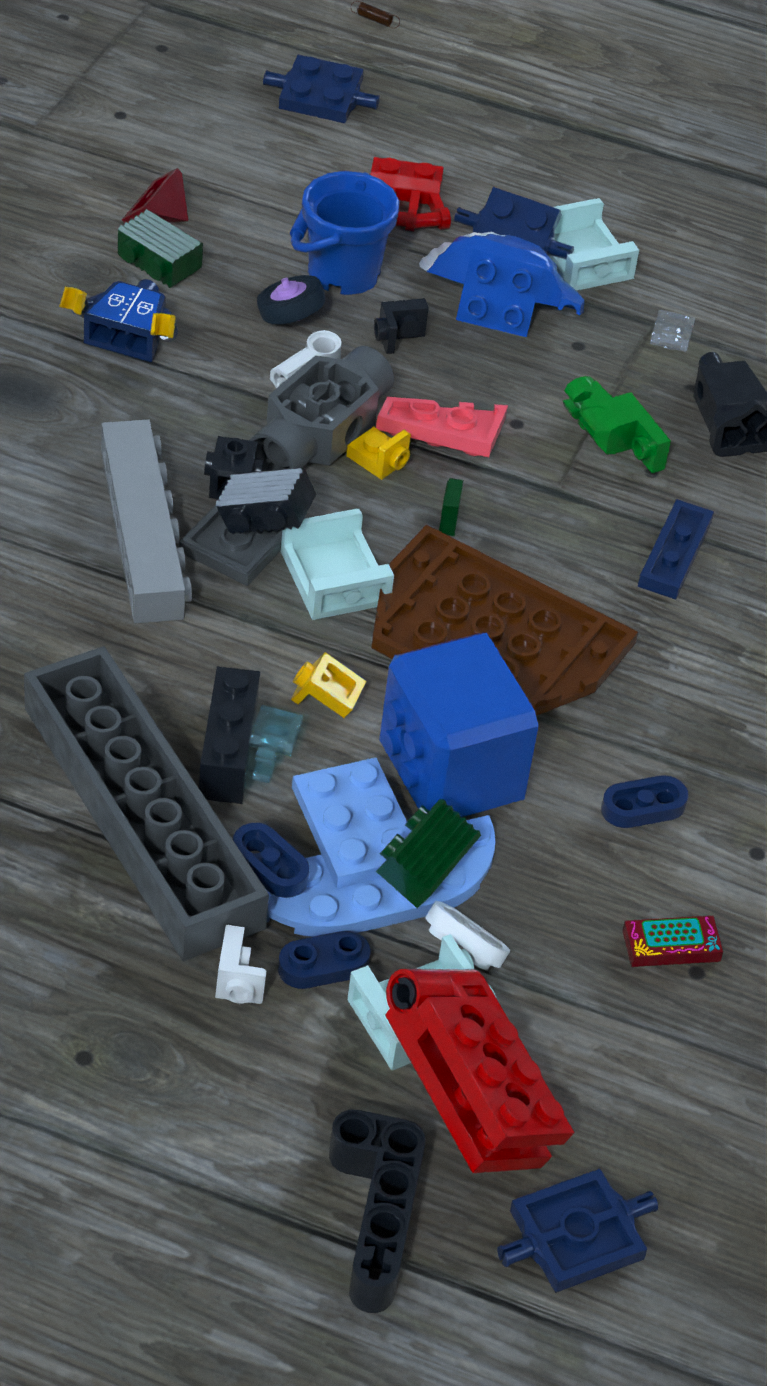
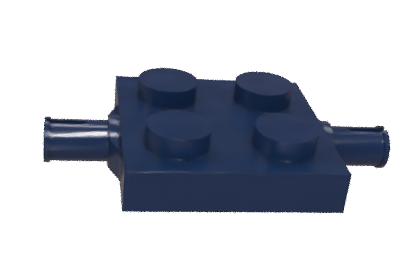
M297 55L292 69L286 75L266 70L263 78V85L282 88L279 97V109L346 123L349 113L357 105L377 110L380 95L360 92L364 69L303 55Z
M495 187L492 188L486 205L479 214L458 207L457 213L454 216V222L472 227L473 232H494L499 235L516 236L540 246L547 255L551 254L566 260L567 254H572L574 251V246L555 241V230L562 216L560 209Z
M601 1169L514 1199L511 1203L510 1212L520 1228L523 1238L503 1246H498L500 1261L503 1260L502 1264L504 1267H508L511 1264L531 1257L541 1266L555 1293L645 1259L647 1247L635 1229L634 1219L651 1212H656L658 1210L657 1199L653 1197L654 1194L651 1191L628 1200L623 1199L621 1195L611 1188Z

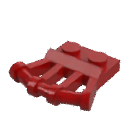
M373 158L370 175L383 180L393 188L399 201L410 202L408 212L399 211L396 226H403L406 231L413 232L415 228L438 226L440 230L450 228V211L448 207H444L440 197L443 166L400 161L394 158ZM419 203L429 205L431 212L418 213Z

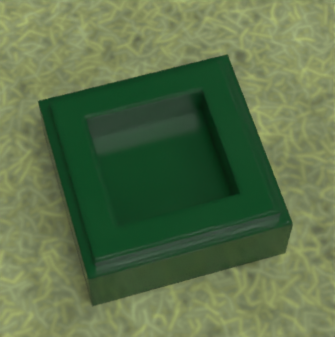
M450 478L446 484L439 531L448 536H455L464 481L460 479Z

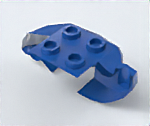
M473 232L456 238L452 243L444 242L438 248L432 249L419 263L420 267L426 272L464 284L456 317L458 321L527 337L535 303L556 306L558 310H562L564 307L576 309V314L578 315L584 313L585 300L578 291L564 281L557 271V265L540 246L516 236L499 235L494 232Z

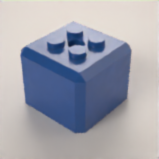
M478 633L394 655L388 669L379 740L418 809L423 804L430 810L439 799H443L447 805L452 806L453 811L459 812L460 817H465L525 799L539 727L533 706L487 633Z

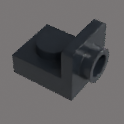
M425 298L381 302L380 316L374 320V334L377 341H382L386 354H394L396 339L425 337L429 310Z

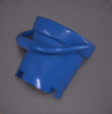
M332 172L314 179L304 190L302 209L290 231L293 248L299 252H309V275L317 277L324 290L329 291V284L341 286L340 294L344 295L359 294L372 289L377 284V277L381 272L388 235L396 226L400 201L393 188L383 180L366 172ZM308 230V243H302L300 240L304 238Z

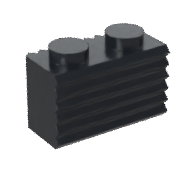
M305 468L230 475L231 480H228L225 490H222V495H219L216 507L228 531L232 534L235 532L240 534L242 532L248 533L250 530L254 533L256 530L263 532L266 529L270 531L271 528L276 531L277 529L284 530L286 527L290 530L292 527L299 529L316 496V492Z

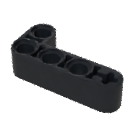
M350 1109L336 1116L332 1124L329 1159L332 1166L340 1172L371 1179L353 1261L349 1296L352 1303L359 1310L367 1313H378L386 1310L392 1304L395 1297L425 1148V1134L422 1128L415 1122ZM348 1140H351V1141H356V1142H359V1143H349V1142H347V1141H348ZM396 1150H402L407 1153H398ZM385 1192H395L399 1195H389ZM376 1234H386L391 1238H380ZM372 1267L381 1269L379 1280L370 1279Z

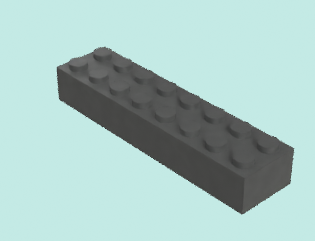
M105 646L24 673L26 712L182 961L184 962L222 947L226 925L245 927L243 938L265 930L269 900L268 892Z

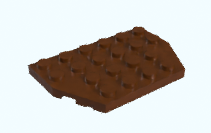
M425 525L389 563L394 574L392 593L384 594L382 589H380L371 648L393 659L394 655L478 633H487L533 706L537 716L595 693L636 644L638 632Z

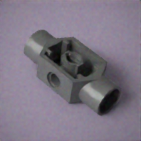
M368 346L356 347L343 359L315 355L269 394L267 424L250 439V441L258 442L257 458L264 459L263 472L302 468L308 462L331 465L347 450L349 443L371 429L376 421L378 400L394 384L393 370L387 359L380 352Z

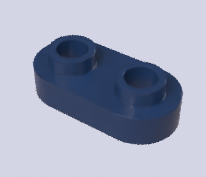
M656 776L617 783L608 787L605 791L601 813L607 822L620 828H632L679 818L685 811L688 790L680 780L671 776Z
M249 823L236 830L233 835V841L268 892L277 897L290 898L301 894L307 888L309 882L308 861L274 829L262 823ZM251 851H259L260 853H251Z
M350 931L292 941L286 944L280 952L278 973L283 982L298 989L350 980L352 971L367 965L369 966L370 945L364 937ZM300 958H308V960H305V961H302V960H299V959H300Z

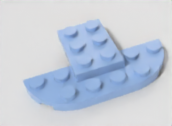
M377 758L293 776L292 790L321 854L306 858L309 864V882L307 888L301 894L290 898H282L268 892L267 922L271 918L281 924L295 928L294 934L316 937L342 931L360 933L426 917L435 901L443 902L454 908L467 901L480 889V883L487 875L489 869H491L495 851V832L490 816L466 820L468 824H473L475 830L480 831L481 836L433 894L416 908L376 872L386 860L380 855V852L397 833L405 838L411 831L405 826L406 818Z

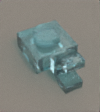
M265 705L261 706L252 729L250 742L251 747L258 748L255 756L257 763L252 779L269 783L278 754L292 756L302 729L303 715Z

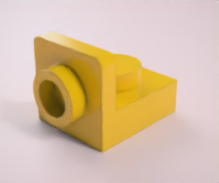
M372 427L347 445L346 456L382 480L393 471L402 469L408 462L411 434L406 430H402L390 438L377 428Z
M324 652L314 664L307 661L300 668L293 679V683L298 686L291 700L298 705L310 694L335 713L345 718L353 710L367 681Z

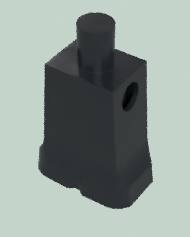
M716 352L704 354L699 360L693 397L710 432L709 442L712 451L719 457L743 455L746 452L753 454L767 452V391L745 360L723 363Z

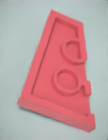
M387 397L377 416L376 428L388 432L392 436H395L402 430H406L411 434L412 439L424 441L431 446H444L463 451L471 456L489 458L506 419L508 405L494 404V410L487 411L474 410V403L459 402V407L445 408L440 407L434 400Z

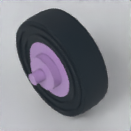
M310 275L283 278L265 288L257 297L260 315L265 322L270 324H287L299 321L318 311L325 303V292L320 280Z

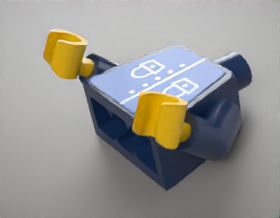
M143 279L137 286L117 281L105 292H101L88 299L86 298L87 293L73 287L64 288L59 307L71 309L74 314L84 318V344L153 362L160 338L163 341L171 342L177 337L176 316L169 309L165 308L166 297L163 293L159 292L158 286L151 280Z

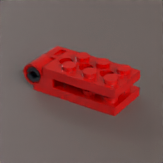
M399 969L392 974L386 989V998L390 1009L385 1016L472 1173L542 1168L552 1157L547 1146L564 1145L575 1132L565 1117L562 1106L555 1100L541 1076L540 1068L530 1057L518 1036L516 1027L509 1021L484 976L475 969Z

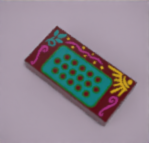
M714 916L627 920L624 922L622 931L631 967L721 962L723 949Z

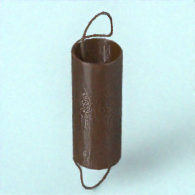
M361 2L362 4L357 8L358 15L390 27L395 15Z

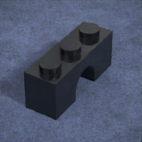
M217 666L200 763L199 790L206 800L243 804L251 738H253L258 707L260 671Z

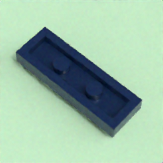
M676 499L640 574L638 587L676 600L712 523L714 511Z

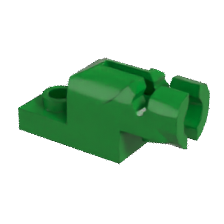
M590 376L576 378L567 384L564 391L569 396V399L562 400L564 407L574 419L578 420L581 429L585 430L607 455L632 449L635 457L643 462L651 474L665 470L671 440L631 392L612 397Z

